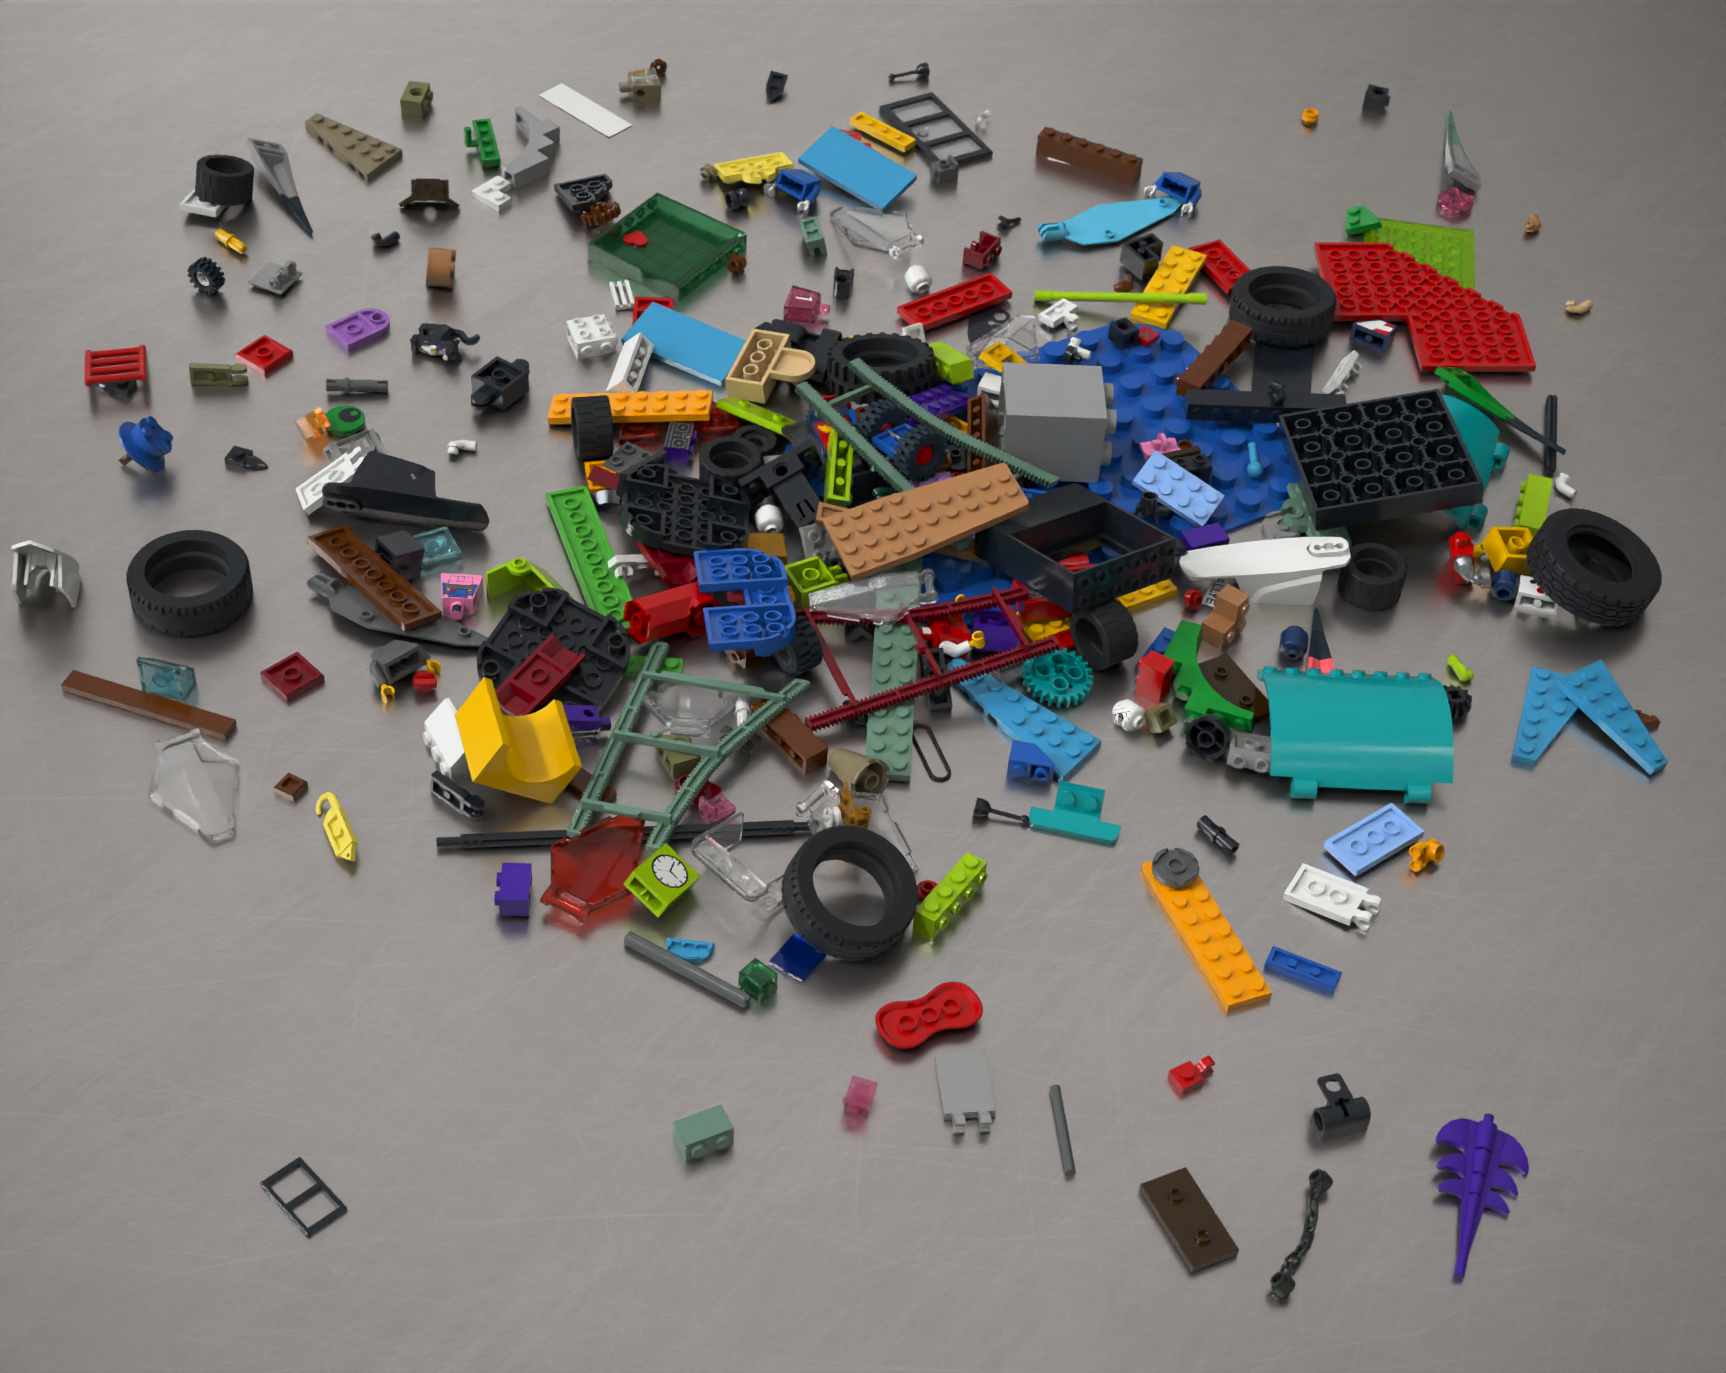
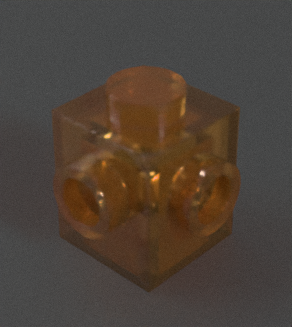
M320 407L295 421L305 440L311 436L313 439L318 438L324 434L323 429L331 425Z

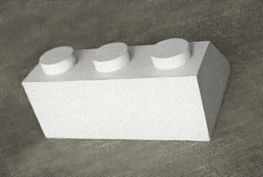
M446 698L424 722L425 732L422 735L425 744L431 746L434 760L439 761L442 774L456 783L471 778L454 716L457 711L450 698Z

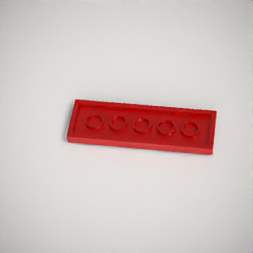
M990 272L897 307V313L909 325L922 323L923 330L926 331L1011 299L1013 292Z

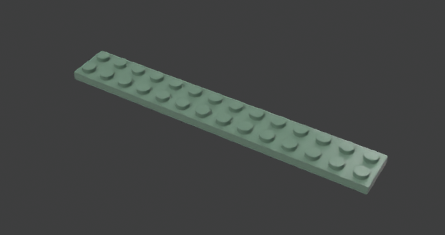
M923 556L879 572L876 605L878 611L885 608L886 610L889 608L890 610L893 608L894 610L896 608L899 609L898 603H903L906 609L909 607L912 609L913 606L914 608L917 606L920 608ZM916 621L915 625L919 629V622ZM905 622L903 625L901 623L899 625L891 623L890 626L888 623L886 626L884 623L882 626L880 624L876 626L875 624L870 686L871 697H873V694L876 696L877 693L881 694L882 691L886 693V690L890 692V688L894 690V687L898 689V686L902 687L903 684L907 686V683L911 685V681L915 683L918 654L914 645L918 643ZM915 697L914 700L910 698V701L906 699V703L902 701V704L898 702L897 705L893 704V707L889 705V708L885 706V710L881 708V711L876 710V712L872 711V714L868 713L865 755L880 759L887 764L890 771H887L889 781H910Z

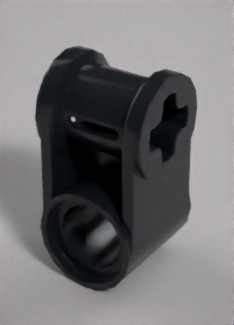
M835 267L833 296L835 298H849L854 281V269L843 270Z

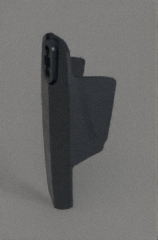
M370 451L365 456L350 483L328 482L322 488V502L327 508L353 516L386 522L467 531H483L490 522L488 514L481 504L437 497L435 471L423 465L375 451Z

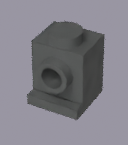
M948 155L947 159L931 162L929 172L938 184L958 180L959 164L951 155Z

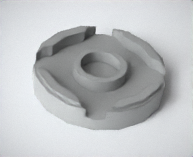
M1280 510L1268 513L1262 523L1263 533L1269 539L1301 537L1303 533L1289 531L1290 527L1283 522L1285 514L1281 515Z

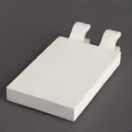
M356 447L349 455L346 452L296 488L303 510L308 515L323 505L322 488L326 483H350L352 481L354 473L366 456L365 454L362 457H358L362 453L360 447Z
M1304 863L1299 868L1283 896V900L1348 926L1353 921L1358 928L1364 931H1368L1371 926L1369 921L1373 915L1378 914L1380 910L1379 904L1382 901L1380 897L1368 894L1369 888ZM1361 906H1363L1366 909V911H1362L1359 909Z

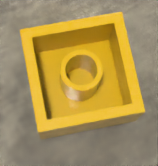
M1492 526L1481 544L1494 571L1507 569L1515 572L1517 575H1531L1526 557L1528 546L1533 539L1529 528Z

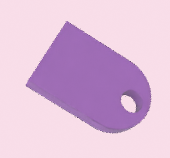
M370 308L357 311L325 327L326 332L346 350L350 351L385 335L390 329V320L384 311Z

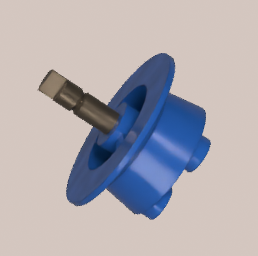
M154 417L143 418L138 424L124 422L119 427V438L127 452L118 460L125 466L134 460L141 467L152 472H158L164 468V455L172 450L171 441H173V436L169 431L164 430Z

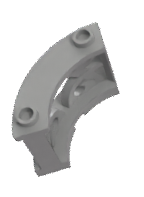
M373 428L328 444L323 448L330 464L346 452L348 455L352 453L355 449L354 441L364 437L369 447H365L363 441H361L360 448L362 453L358 457L367 455L370 451L392 455L384 448L378 433ZM348 443L351 444V449L338 448Z

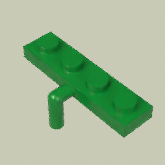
M472 120L476 140H472L471 127H464L465 146L467 148L478 147L483 167L501 165V158L491 120Z

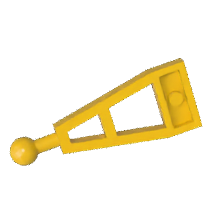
M1000 341L982 351L979 359L984 361L985 365L1001 373L1003 362L1008 360L1012 363H1027Z

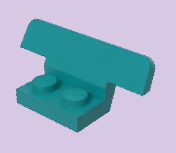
M1060 781L1053 811L1031 807L1029 824L1039 829L1109 844L1117 841L1121 829L1120 825L1099 821L1105 790Z

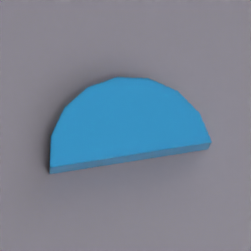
M666 937L667 951L691 964H699L706 961L712 956L715 949V943Z

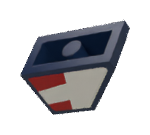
M1380 319L1354 322L1350 340L1385 353L1394 341L1397 326Z

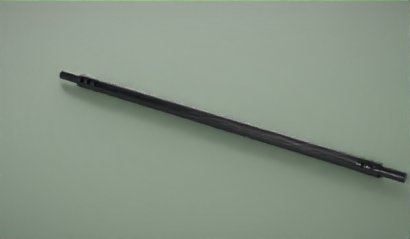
M794 820L687 824L676 826V829L672 832L673 835L669 839L794 834V832L817 831L818 825L817 821L794 822ZM656 826L587 829L584 839L570 838L567 836L566 830L460 834V837H437L436 843L437 847L461 846V848L643 841L649 840L648 838Z

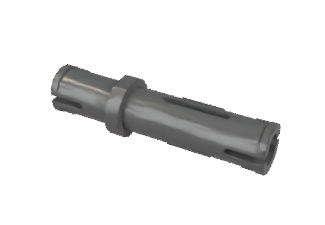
M345 377V379L326 378V392L345 391V394H349V392L388 393V380L349 379V377Z

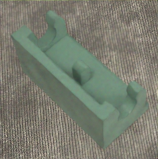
M817 216L800 220L799 224L810 254L815 256L814 249L820 248L822 255H826V244Z

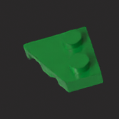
M1365 205L1347 209V236L1382 228L1381 221Z

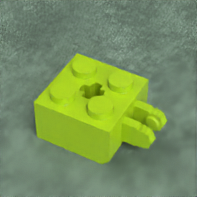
M818 556L785 565L788 586L792 587L796 597L793 603L800 610L803 607H808L810 610L838 601L840 587L847 584L849 580L846 574H841L843 571L840 566L827 567Z

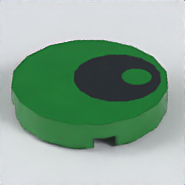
M337 406L330 409L323 418L325 429L329 430L332 435L339 437L353 436L356 434V431L363 430L365 426L364 413L354 406Z

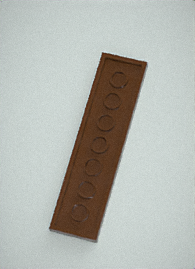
M345 525L307 537V544L404 632L441 619L442 611L396 570H393L386 561Z

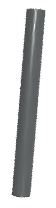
M1055 1084L1050 1087L1064 1168L1067 1176H1073L1076 1174L1061 1089L1059 1085Z

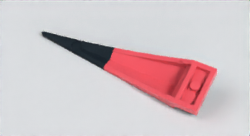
M1315 608L1307 672L1308 668L1321 669V672L1330 673V669L1336 668L1326 641L1318 609Z

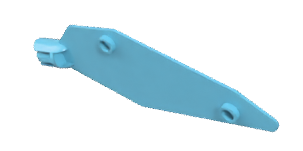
M1174 197L1099 204L1064 222L1040 224L1037 229L1043 242L1068 239L1084 246L1119 242L1172 215L1184 202Z

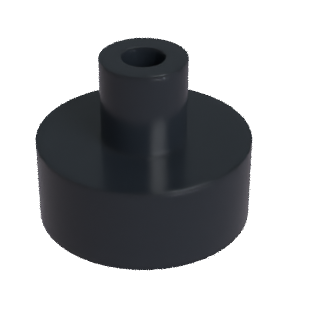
M1069 345L1064 352L1062 363L1065 365H1073L1074 362L1080 363L1082 356L1077 354L1078 348Z

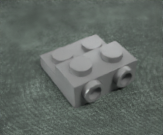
M1231 730L1227 764L1237 769L1250 768L1259 773L1270 772L1271 737Z

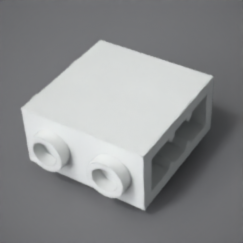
M604 314L566 321L567 338L577 360L615 353V345L618 344L617 334L613 333L611 322L607 321Z

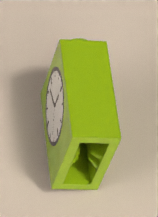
M665 843L638 866L623 885L659 918L685 895L701 876Z

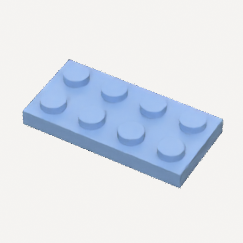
M1156 450L1132 482V485L1143 492L1151 491L1158 495V502L1196 527L1206 524L1225 496Z
M1390 803L1326 840L1323 848L1356 877L1421 839L1424 830L1393 803Z

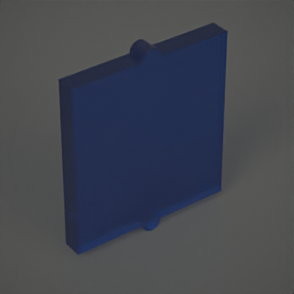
M793 934L769 960V964L783 971L784 975H790L803 983L827 955L810 946L801 937Z

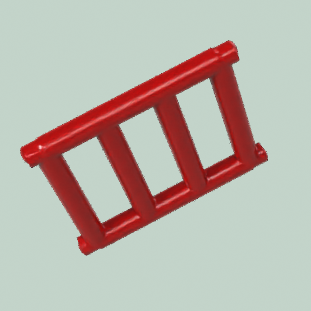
M145 345L99 351L87 350L85 352L84 382L87 387L94 384L147 380V350Z

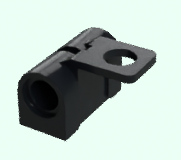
M1339 1073L1319 1077L1317 1084L1326 1098L1327 1104L1326 1106L1315 1108L1310 1120L1319 1140L1324 1142L1366 1131L1371 1119V1111L1367 1100L1364 1097L1353 1099L1351 1092ZM1336 1082L1340 1086V1090L1330 1091L1326 1087V1083Z

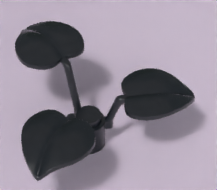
M1146 491L1141 494V500L1137 504L1133 515L1137 516L1138 513H1141L1145 517L1154 516L1155 527L1159 528L1158 517L1168 516L1172 510L1158 502V495L1156 493ZM1176 538L1175 557L1184 556L1188 553V548L1181 540Z

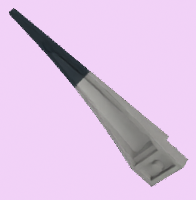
M248 138L246 146L252 153L251 158L311 236L313 230L299 199L287 152L279 143Z

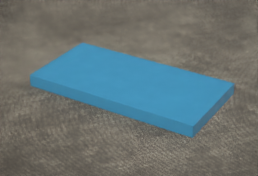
M831 126L798 158L799 164L882 213L917 180L915 173L834 126Z
M655 302L650 304L621 339L622 345H624L626 341L641 332L654 344L650 357L721 387L725 384V378L746 340Z

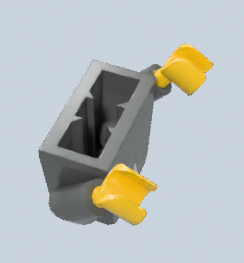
M394 640L383 647H377L370 655L372 659L370 662V675L376 686L381 688V697L384 703H387L386 695H392L395 700V690L392 686H387L388 683L392 684L424 665H427V671H430L434 677L435 671L439 674L441 671L440 662L436 660L431 661V657L418 643Z

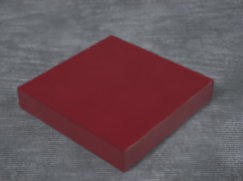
M295 652L260 672L261 678L287 702L325 681L324 675L299 652Z

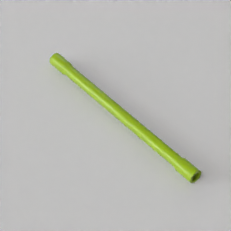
M1035 290L1034 301L1041 302L1060 301L1064 298L1068 301L1207 304V293L1068 292Z

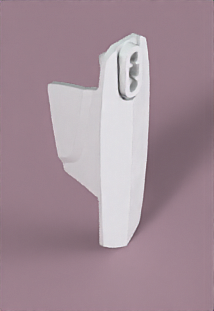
M1296 537L1242 542L1190 550L1187 554L1181 556L1179 565L1189 580L1235 578L1240 590L1250 595L1249 601L1255 603L1312 605L1320 588L1323 571L1345 567L1350 562L1351 555L1348 541L1341 537Z

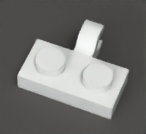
M1063 298L1040 313L1039 321L1052 328L1064 322L1066 327L1073 331L1078 328V325L1074 323L1079 319L1075 315L1078 312V306Z

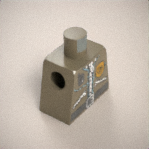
M654 67L629 72L628 81L619 82L620 93L630 92L631 98L634 101L661 100V84Z

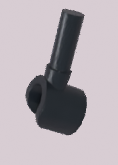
M1001 215L998 217V220L1001 222L997 226L1006 230L1010 224L1020 222L1021 217L1008 219Z

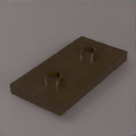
M1227 653L1198 664L1204 678L1212 689L1237 707L1253 712L1255 723L1270 717L1268 699Z
M1186 1167L1140 1184V1192L1191 1273L1238 1255L1239 1249Z

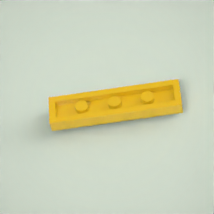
M863 112L850 118V125L897 148L899 151L906 152L916 145L915 138Z

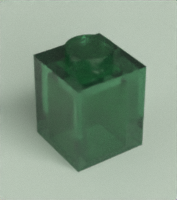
M754 958L739 971L738 988L750 994L753 999L761 1004L766 998H770L776 993L778 989V973L757 958Z

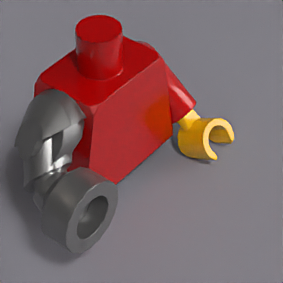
M1457 532L1449 538L1454 585L1472 583L1479 585L1482 589L1491 588L1489 567L1479 568L1477 573L1475 572L1474 558L1477 559L1485 555L1486 553L1482 550L1484 548L1481 543L1474 546L1470 535L1465 532Z

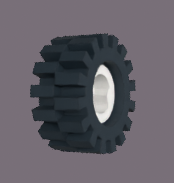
M201 257L190 265L187 270L189 272L187 275L191 278L189 281L195 284L193 287H198V291L200 293L203 291L205 295L215 293L225 284L224 272H220L221 267H217L215 261L212 263L211 258Z

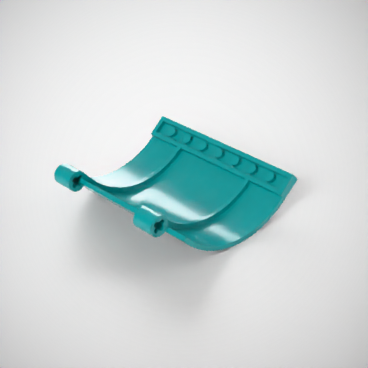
M1264 666V670L1257 669V679L1264 681L1269 703L1271 731L1270 776L1292 777L1290 787L1291 798L1316 799L1317 787L1403 790L1405 803L1430 804L1432 795L1430 783L1453 784L1454 742L1450 705L1442 683L1432 677V674L1418 673V676H1409L1410 673L1396 672V675H1387L1388 672L1374 671V674H1365L1366 671L1352 670L1351 674L1343 673L1341 669H1330V673L1321 672V669L1308 668V672L1299 671V668L1286 667V671L1277 670V667Z

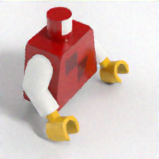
M958 595L955 601H957V599L961 601V598L965 600V595ZM954 614V617L950 615L949 618L946 616L945 619L942 617L941 620L939 618L937 620L933 619V621L929 619L926 627L918 629L923 640L928 641L931 648H943L944 654L951 657H967L969 651L973 650L972 647L975 646V648L981 649L985 646L983 632L976 631L971 637L967 625L960 614L958 616Z

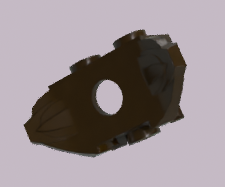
M422 178L411 179V195L399 203L400 207H405L413 201H445L453 207L459 208L460 206L449 198V180Z

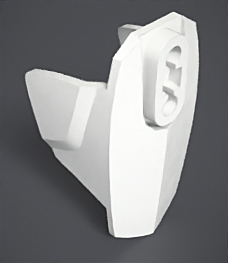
M31 540L12 546L14 564L11 592L18 604L24 603L27 589L35 590L36 577L42 570L46 569L51 574L49 586L56 588V592L65 594L71 608H76L81 578L78 573L79 563L74 558L54 548Z

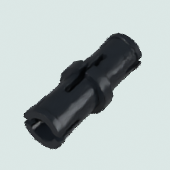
M1207 815L1202 816L1198 820L1196 826L1208 835L1209 840L1213 844L1219 845L1228 855H1233L1239 849L1240 844L1232 839L1222 826L1216 825Z

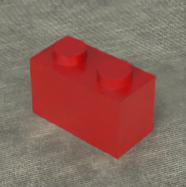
M1153 650L1146 657L1143 656L1138 663L1140 670L1135 679V684L1137 685L1135 694L1155 704L1161 703L1169 693L1175 661Z

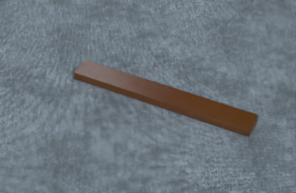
M73 670L61 684L63 691L223 740L227 739L237 725L236 719Z

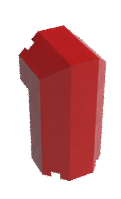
M698 581L628 601L625 603L623 617L624 621H629L630 627L627 628L628 634L637 644H641L682 631L688 633L692 638L706 634L703 608L723 606L710 593L699 592Z

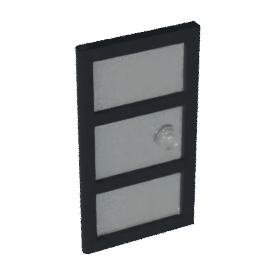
M933 92L879 107V112L897 130L916 139L914 147L930 164L941 159H947L948 155H951L959 165L993 155V151Z

